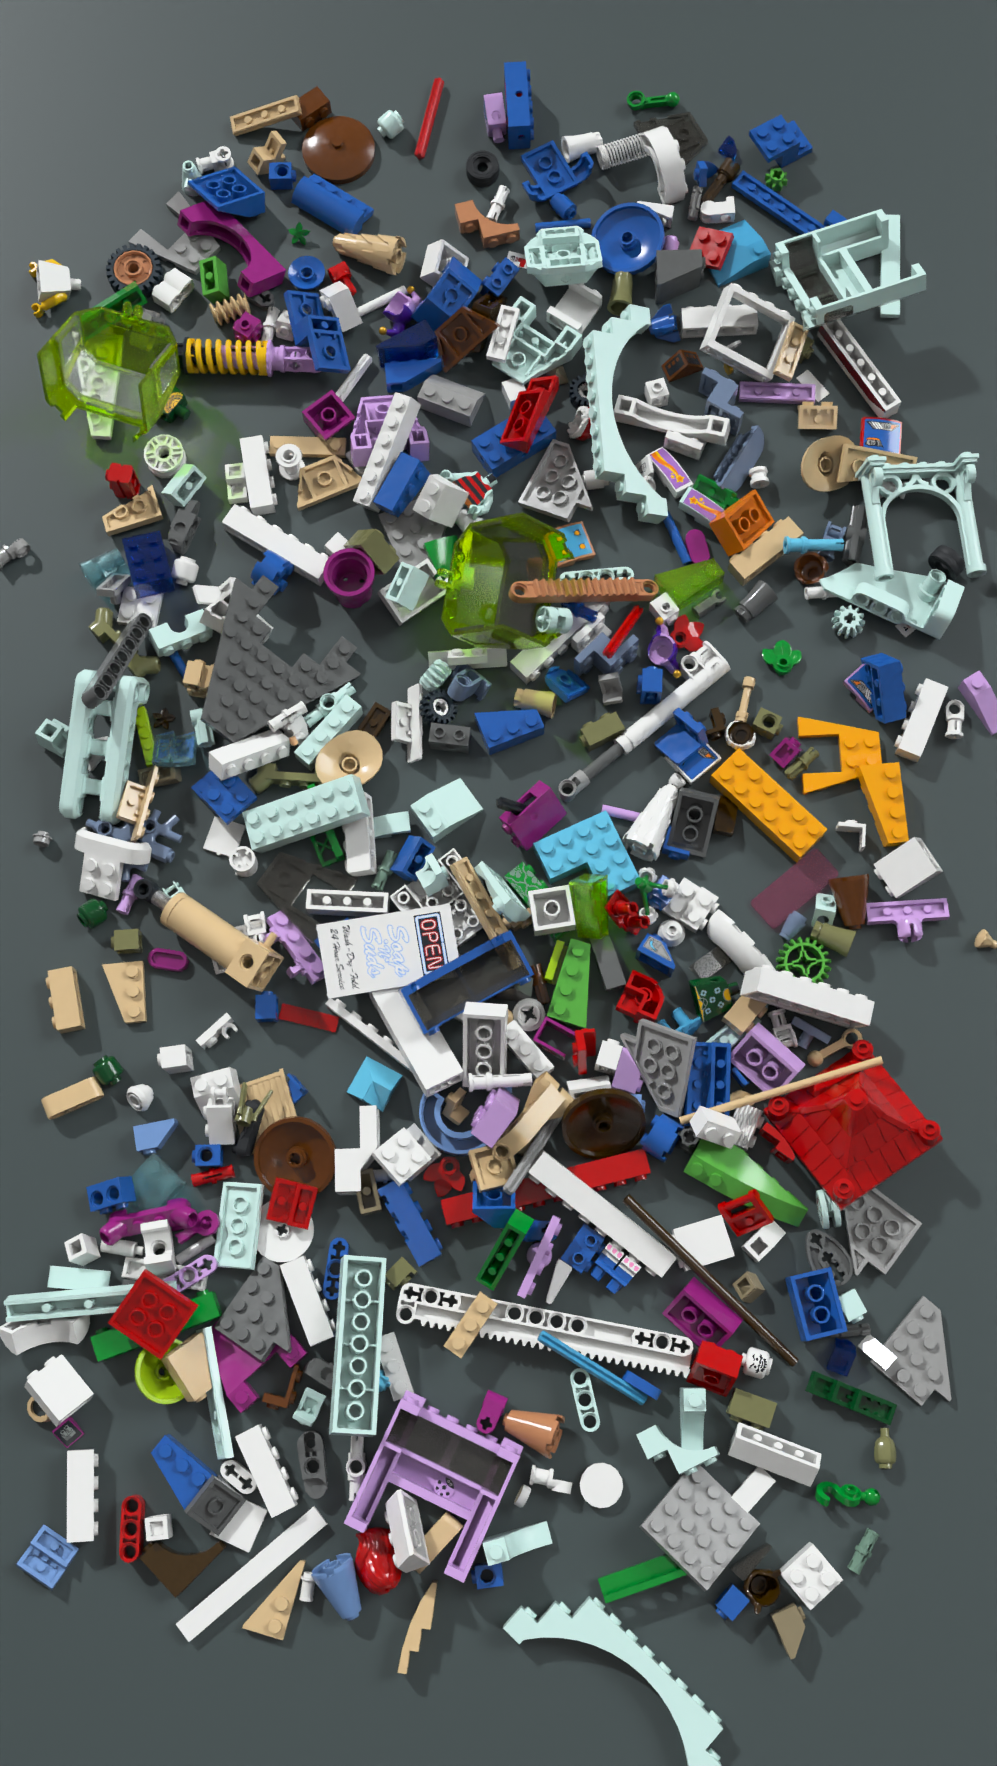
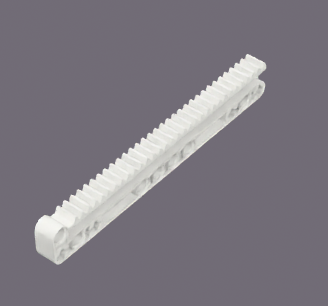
M407 1283L400 1291L396 1317L403 1324H410L415 1319L421 1320L422 1326H426L429 1322L430 1328H434L436 1323H438V1329L442 1330L444 1325H446L447 1331H450L452 1327L456 1328L477 1296ZM413 1287V1291L420 1293V1288L424 1289L421 1295L422 1302H418V1296H412L411 1299H408L405 1291ZM429 1291H434L437 1294V1300L434 1303H428L425 1299ZM441 1292L445 1293L444 1298H451L452 1295H455L458 1303L454 1304L453 1307H449L450 1304L448 1302L442 1301L443 1306H439ZM492 1299L498 1305L479 1331L481 1338H484L485 1334L488 1333L489 1339L492 1340L494 1335H497V1341H500L504 1336L506 1343H509L510 1339L513 1338L516 1345L519 1340H522L523 1346L529 1341L532 1348H534L536 1343H539V1349H542L544 1345L537 1338L542 1331H545L577 1352L580 1351L582 1355L586 1356L589 1353V1357L592 1360L595 1355H597L598 1361H602L605 1356L607 1363H610L612 1358H614L615 1364L618 1365L622 1360L623 1366H627L631 1361L633 1368L639 1363L640 1369L644 1370L646 1365H648V1370L653 1371L656 1366L658 1373H661L664 1368L665 1374L669 1375L673 1370L674 1376H678L681 1372L683 1378H687L690 1372L689 1367L693 1343L687 1337ZM513 1307H517L521 1311V1316L517 1320L509 1317V1310ZM405 1308H409L412 1312V1317L407 1321L401 1318V1311ZM534 1311L539 1312L542 1316V1320L538 1324H533L529 1319L530 1314ZM555 1315L560 1316L563 1320V1324L559 1328H554L550 1323L551 1318ZM574 1320H581L584 1327L581 1332L572 1330L571 1324ZM643 1332L644 1337L651 1338L650 1333L654 1334L652 1347H648L650 1342L646 1341L639 1345L635 1335ZM660 1336L667 1339V1346L664 1349H660L656 1345V1340ZM671 1338H675L673 1343L681 1344L684 1340L685 1345H688V1350H684L681 1353L680 1348L673 1347V1352L670 1351L672 1346Z

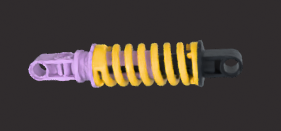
M185 337L183 343L160 342L155 346L157 363L160 367L184 368L185 374L199 373V371L202 374H206L209 370L212 374H216L218 371L221 374H227L229 371L232 375H236L239 371L242 375H246L249 371L251 375H257L259 372L261 376L272 377L275 370L285 373V371L321 372L315 371L310 347H286L285 345L275 347L272 340L262 341V343L261 341H256V346H252L250 340L246 341V346H242V342L237 340L236 345L233 346L231 340H226L225 345H222V341L217 339L215 348H212V341L210 339H206L205 347H202L201 339H196L195 341L193 338Z

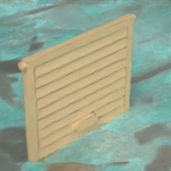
M283 1068L279 1069V1072L246 1082L248 1087L245 1102L254 1099L262 1102L268 1092L273 1090L270 1099L264 1106L263 1117L251 1155L254 1154L256 1143L267 1127L282 1118L297 1116ZM238 1125L239 1133L243 1131V1126Z

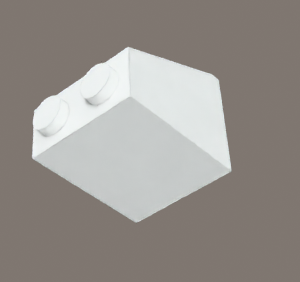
M913 837L873 864L876 868L874 870L875 874L880 880L883 879L885 881L887 892L891 897L895 896V898L904 896L943 872L921 838Z

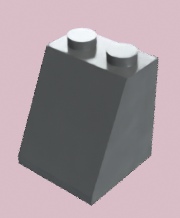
M702 249L656 250L654 266L655 304L663 303L699 287L700 279L704 278L706 264L705 257H702Z

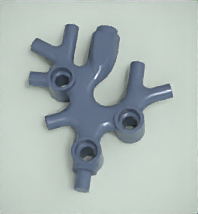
M154 809L147 821H144L143 827L146 829L142 839L139 838L137 841L149 843L152 848L151 857L164 863H171L175 852L172 851V848L157 843L155 839L160 835L180 843L183 836L171 830L180 819L174 814L167 822L159 824L158 819L161 812ZM91 819L86 821V826L92 828L95 833L127 842L131 841L134 824L125 821L123 826L115 827L106 821L98 820L96 822ZM124 863L121 881H130V870L132 868L146 872L148 864L134 865Z

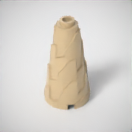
M339 233L333 239V247L339 254L357 259L358 262L371 265L373 268L384 271L387 274H399L404 266L406 252H402V247L407 248L403 237L381 234L377 236Z

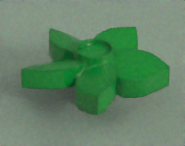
M300 222L296 225V229L291 228L288 231L291 235H294L292 244L299 240L302 244L306 245L304 236H307L310 231L307 229L302 230L303 226Z

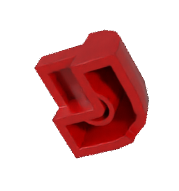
M633 970L615 1010L634 1018L633 1022L639 1023L641 1019L655 1022L665 996H663L662 989L656 980Z

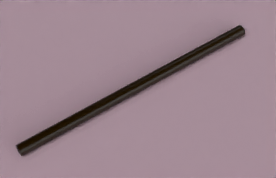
M630 1194L624 1198L622 1202L791 1367L798 1362L799 1359Z

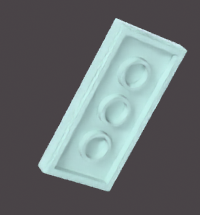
M223 1182L219 1212L220 1226L217 1230L214 1257L218 1261V1267L255 1270L265 1185Z

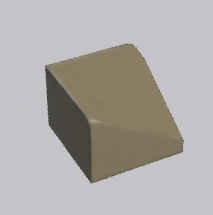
M748 1271L732 1284L740 1299L747 1303H752L766 1291L757 1275Z

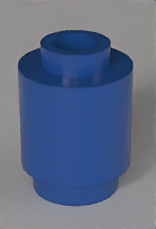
M557 193L551 198L550 205L552 210L563 220H571L575 217L577 206L566 195Z

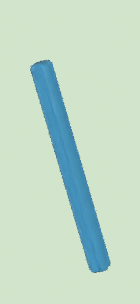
M542 1331L539 1334L537 1340L638 1404L643 1405L647 1400L645 1393L549 1333Z

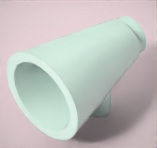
M185 161L183 163L182 190L189 196H198L199 194L188 185L189 180L202 176L192 161Z

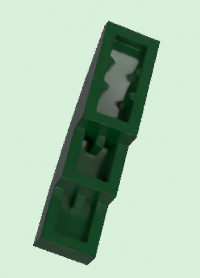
M813 1370L805 1390L888 1425H891L897 1408V1404Z

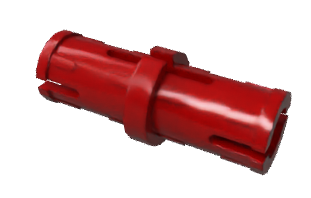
M232 1164L216 1169L212 1167L208 1171L191 1174L193 1187L208 1183L217 1184V1181L235 1177Z

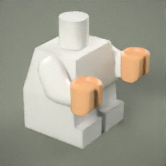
M302 715L294 719L292 724L288 723L280 728L283 729L284 735L289 738L292 746L297 744L300 746L309 736L308 727Z

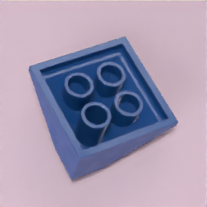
M235 166L188 181V185L217 211L246 217H255L265 212V192Z

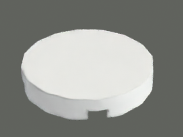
M594 1463L586 1468L580 1479V1491L585 1501L591 1506L605 1508L615 1504L620 1498L623 1483L618 1470L606 1463Z

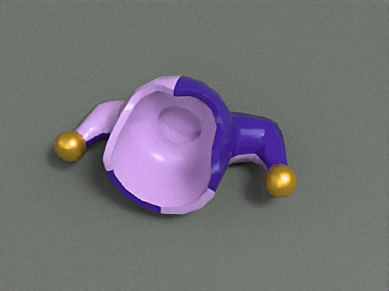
M413 286L407 288V292L411 294L412 299L398 291L382 314L392 321L393 329L388 330L385 327H380L379 333L381 335L386 334L393 338H401L403 336L406 324L412 320L410 316L421 302V298L415 292Z
M657 617L655 620L657 624L656 635L652 637L648 646V657L655 665L664 666L675 678H679L681 671L676 659L678 653L677 644L669 636L668 628L664 625L663 618Z

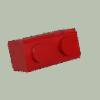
M118 463L110 464V468L106 470L105 479L109 481V487L113 490L115 496L132 499V497L139 494L141 484L133 467L124 464L121 466Z

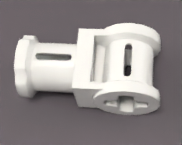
M225 146L209 152L210 156L196 158L200 174L212 169L217 172L234 167L231 151Z
M264 911L251 916L243 915L248 937L256 941L259 938V941L264 943L263 939L267 934Z
M778 1009L767 1013L773 1024L772 1035L787 1048L792 1046L794 1048L798 1047L797 1038L791 1023L787 1024L784 1015L785 1009Z

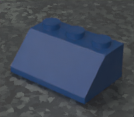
M831 1267L785 1278L801 1342L848 1331Z

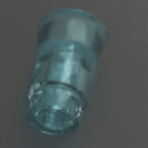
M116 548L81 562L79 566L89 584L94 587L126 563Z

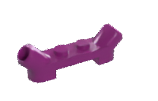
M184 1198L168 1200L167 1206L129 1214L126 1209L119 1210L109 1215L108 1223L99 1230L100 1237L105 1244L113 1246L123 1237L142 1234L140 1224L166 1219L170 1227L182 1226L191 1229L197 1224L198 1213L195 1209L191 1208L190 1202Z

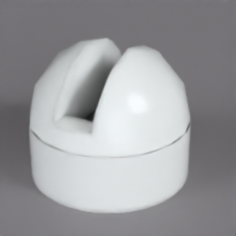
M674 773L668 782L673 784L678 790L686 784L685 780L677 773Z

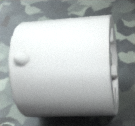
M240 846L231 852L229 862L236 876L249 877L257 871L258 860L250 848Z

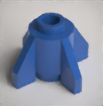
M670 303L663 305L653 316L649 330L651 335H655L656 338L674 343L680 341L681 338L679 331H674L678 329L677 316L674 314L669 315L673 313Z

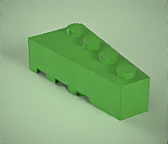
M571 938L546 1016L559 1024L581 1030L586 1028L591 944Z

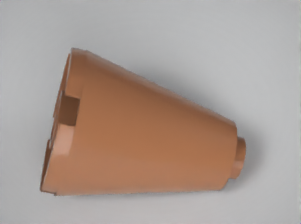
M511 1410L510 1413L505 1414L502 1425L505 1426L506 1432L544 1457L551 1459L552 1455L550 1452L555 1453L563 1432L559 1427L560 1423L564 1424L565 1417L558 1414Z

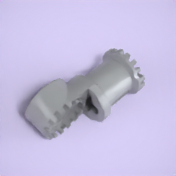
M23 538L17 539V542L14 541L9 547L5 544L0 550L1 570L11 559L24 557L30 551V545Z

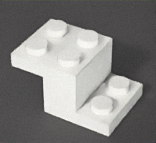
M414 1123L408 1129L403 1127L376 1149L372 1156L400 1187L407 1180L409 1182L437 1160L441 1153Z

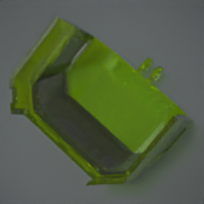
M523 512L470 523L454 544L450 570L437 569L438 575L448 578V582L436 580L435 586L440 589H446L441 620L450 635L476 647L523 650L546 647L554 638L561 636L562 634L559 632L550 634L540 632L536 627L535 618L538 609L542 606L551 607V603H515L509 598V590L511 585L517 581H533L534 579H538V581L545 579L548 581L550 578L555 581L558 562L575 559L572 551L567 549L565 534ZM514 590L516 594L524 595L521 590Z

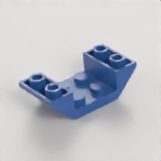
M455 257L451 258L430 293L420 302L410 316L435 338L434 331L461 307H467L477 294L482 283L481 279Z

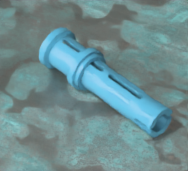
M785 536L783 552L784 554H789V552L805 554L807 551H843L844 544L841 543H844V540L808 539L805 536L790 538Z

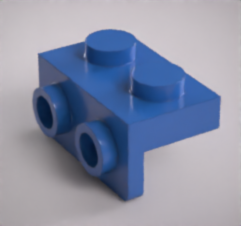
M506 257L501 263L497 262L491 270L493 274L490 277L486 276L482 281L481 286L483 287L480 294L484 296L491 292L496 297H499L519 272V267Z

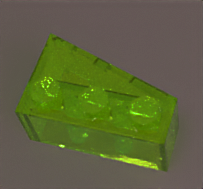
M712 558L654 575V581L659 587L660 594L662 595L666 592L676 606L682 610L721 584L725 572Z
M583 874L569 881L578 937L604 938L608 935V913L604 909L608 902V875Z

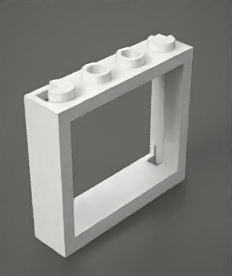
M731 283L722 291L700 350L759 382H768L773 378V371L789 325L796 318L791 316L789 312L774 307L773 303L758 298V295L755 293L747 292L740 285ZM732 297L783 325L766 368L715 341Z

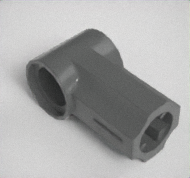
M686 1127L682 1130L675 1146L683 1152L692 1155L701 1138L696 1137L693 1128Z

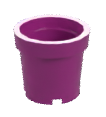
M353 548L342 549L332 554L325 563L323 575L329 590L335 595L340 604L346 608L354 609L361 607L362 604L366 601L368 602L371 598L375 570L370 557L364 552Z

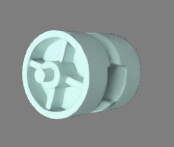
M542 606L536 613V627L540 632L566 634L572 628V612L568 608Z

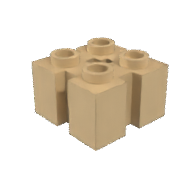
M188 660L183 684L187 688L189 696L206 697L213 670L212 664L209 666L202 660Z

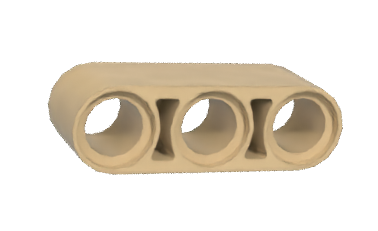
M90 1077L42 1098L41 1102L48 1120H51L103 1098L104 1093L98 1079Z
M448 1510L424 1535L429 1562L441 1552L463 1527ZM427 1566L416 1569V1571L420 1574Z

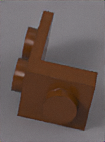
M295 1364L286 1397L268 1392L264 1393L262 1402L267 1403L266 1407L279 1410V1407L289 1408L290 1404L294 1405L297 1392L294 1391L296 1383L301 1382L303 1371L300 1370L301 1365Z

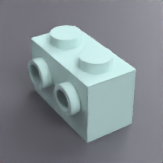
M183 464L161 493L174 506L185 507L207 477L195 465Z
M401 562L385 598L413 611L429 575L415 566Z

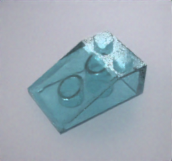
M153 1153L133 1174L132 1180L136 1201L128 1203L129 1207L124 1209L129 1214L166 1206L167 1201L173 1199L187 1182L158 1154Z

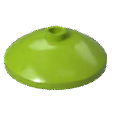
M175 1339L165 1355L182 1343V1341ZM143 1348L135 1364V1380L141 1393L150 1401L158 1404H172L185 1398L162 1361ZM160 1368H163L164 1374L162 1376L159 1374Z

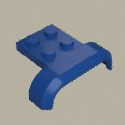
M552 140L521 155L523 165L536 184L530 185V182L527 180L522 183V187L531 201L542 202L548 200L555 194L562 193L585 181L591 174L594 162L588 152L580 155L578 163L570 168Z

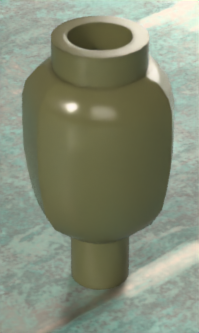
M880 1428V1437L875 1442L874 1458L876 1463L879 1464V1469H892V1465L896 1462V1446L889 1437V1428Z

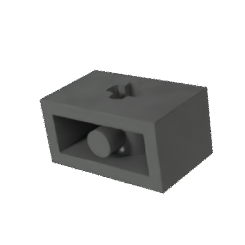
M431 722L428 741L430 749L469 753L471 727Z

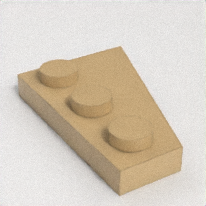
M153 485L148 487V491L140 496L137 494L132 497L133 500L126 505H120L102 516L108 536L163 519Z

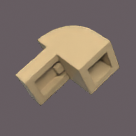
M271 131L265 146L254 147L247 163L257 175L268 174L269 163L284 162L286 157L283 151L287 143L277 131Z

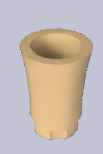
M517 688L514 697V707L521 708V710L537 709L539 714L552 719L558 696L553 691Z

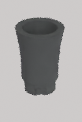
M759 580L747 596L738 603L734 613L742 622L747 624L765 608L777 601L778 597L767 583Z

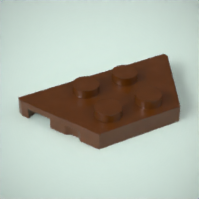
M465 306L455 312L434 331L436 340L439 343L440 356L442 355L444 362V372L450 371L500 325Z

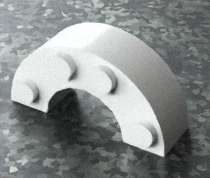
M664 126L640 133L639 136L644 151L649 153L655 165L658 178L657 190L662 204L670 205L684 200L685 193H688L684 175L686 165L684 159L680 158L678 141L673 139L668 128Z

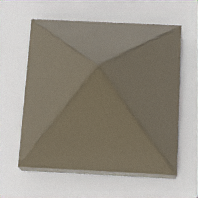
M563 365L545 373L546 376L557 375L559 377V385L569 382Z

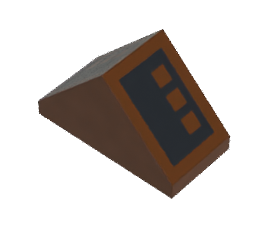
M682 349L661 366L668 383L703 370L697 353Z

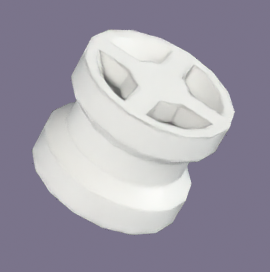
M757 466L748 471L751 478V488L760 489L769 485V478L766 476L768 473L767 467Z

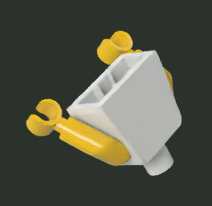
M53 259L39 260L38 265L35 262L29 264L31 270L28 272L32 277H37L38 301L41 302V305L33 303L31 306L32 310L36 311L33 313L36 318H41L44 315V310L47 311L67 301L71 290L81 289V280L70 278L69 268Z

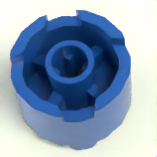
M267 550L263 553L266 557L261 563L257 561L252 570L250 578L253 581L251 584L255 586L264 575L279 587L274 593L275 595L278 591L283 592L288 584L286 580L295 567L289 560L272 550Z
M662 1114L661 1116L655 1115L650 1124L653 1128L649 1134H644L640 1144L643 1145L642 1149L646 1153L664 1163L667 1160L664 1157L665 1154L672 1153L680 1137L678 1132L679 1130L682 1131L685 1126Z

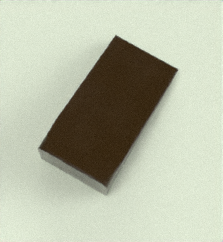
M719 795L720 800L712 833L732 837L738 806L726 796Z

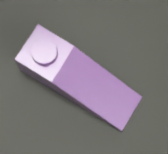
M977 671L964 679L958 689L992 736L997 733V699L987 680L980 671Z

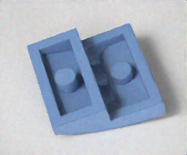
M43 1525L30 1542V1546L16 1566L52 1591L71 1564L79 1548L72 1543H67L65 1538L46 1525Z

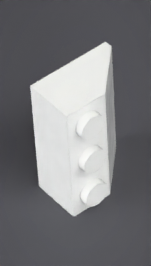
M397 1490L385 1503L386 1511L384 1515L386 1522L390 1526L389 1540L394 1547V1564L398 1569L407 1573L430 1565L417 1500L403 1490Z

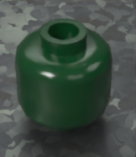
M92 898L78 908L77 918L85 928H95L106 921L108 907L102 900L98 901Z
M105 1055L93 1064L92 1072L101 1085L110 1083L113 1086L122 1079L120 1075L124 1069L114 1056L108 1057Z

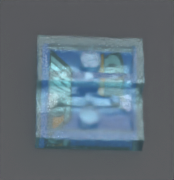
M174 731L155 735L152 764L161 767L195 765L197 753L196 733L192 732L176 736Z

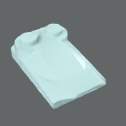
M483 861L474 867L476 874L485 880L487 889L493 898L494 904L492 907L498 914H502L510 923L512 921L515 923L525 921L531 916L499 874Z

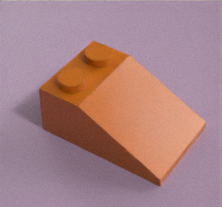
M754 489L721 512L709 525L726 554L731 556L744 551L775 521L758 492Z

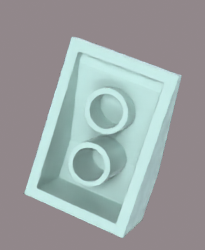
M461 778L425 795L410 805L413 815L434 843L483 811V808Z

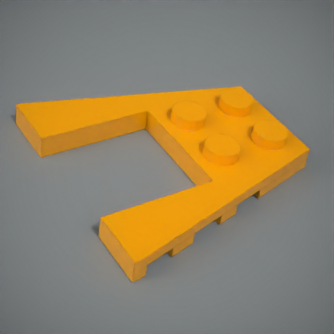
M797 718L798 738L838 736L841 772L802 774L803 795L827 789L837 784L840 785L850 780L859 779L854 770L860 765L882 764L879 732L809 718Z

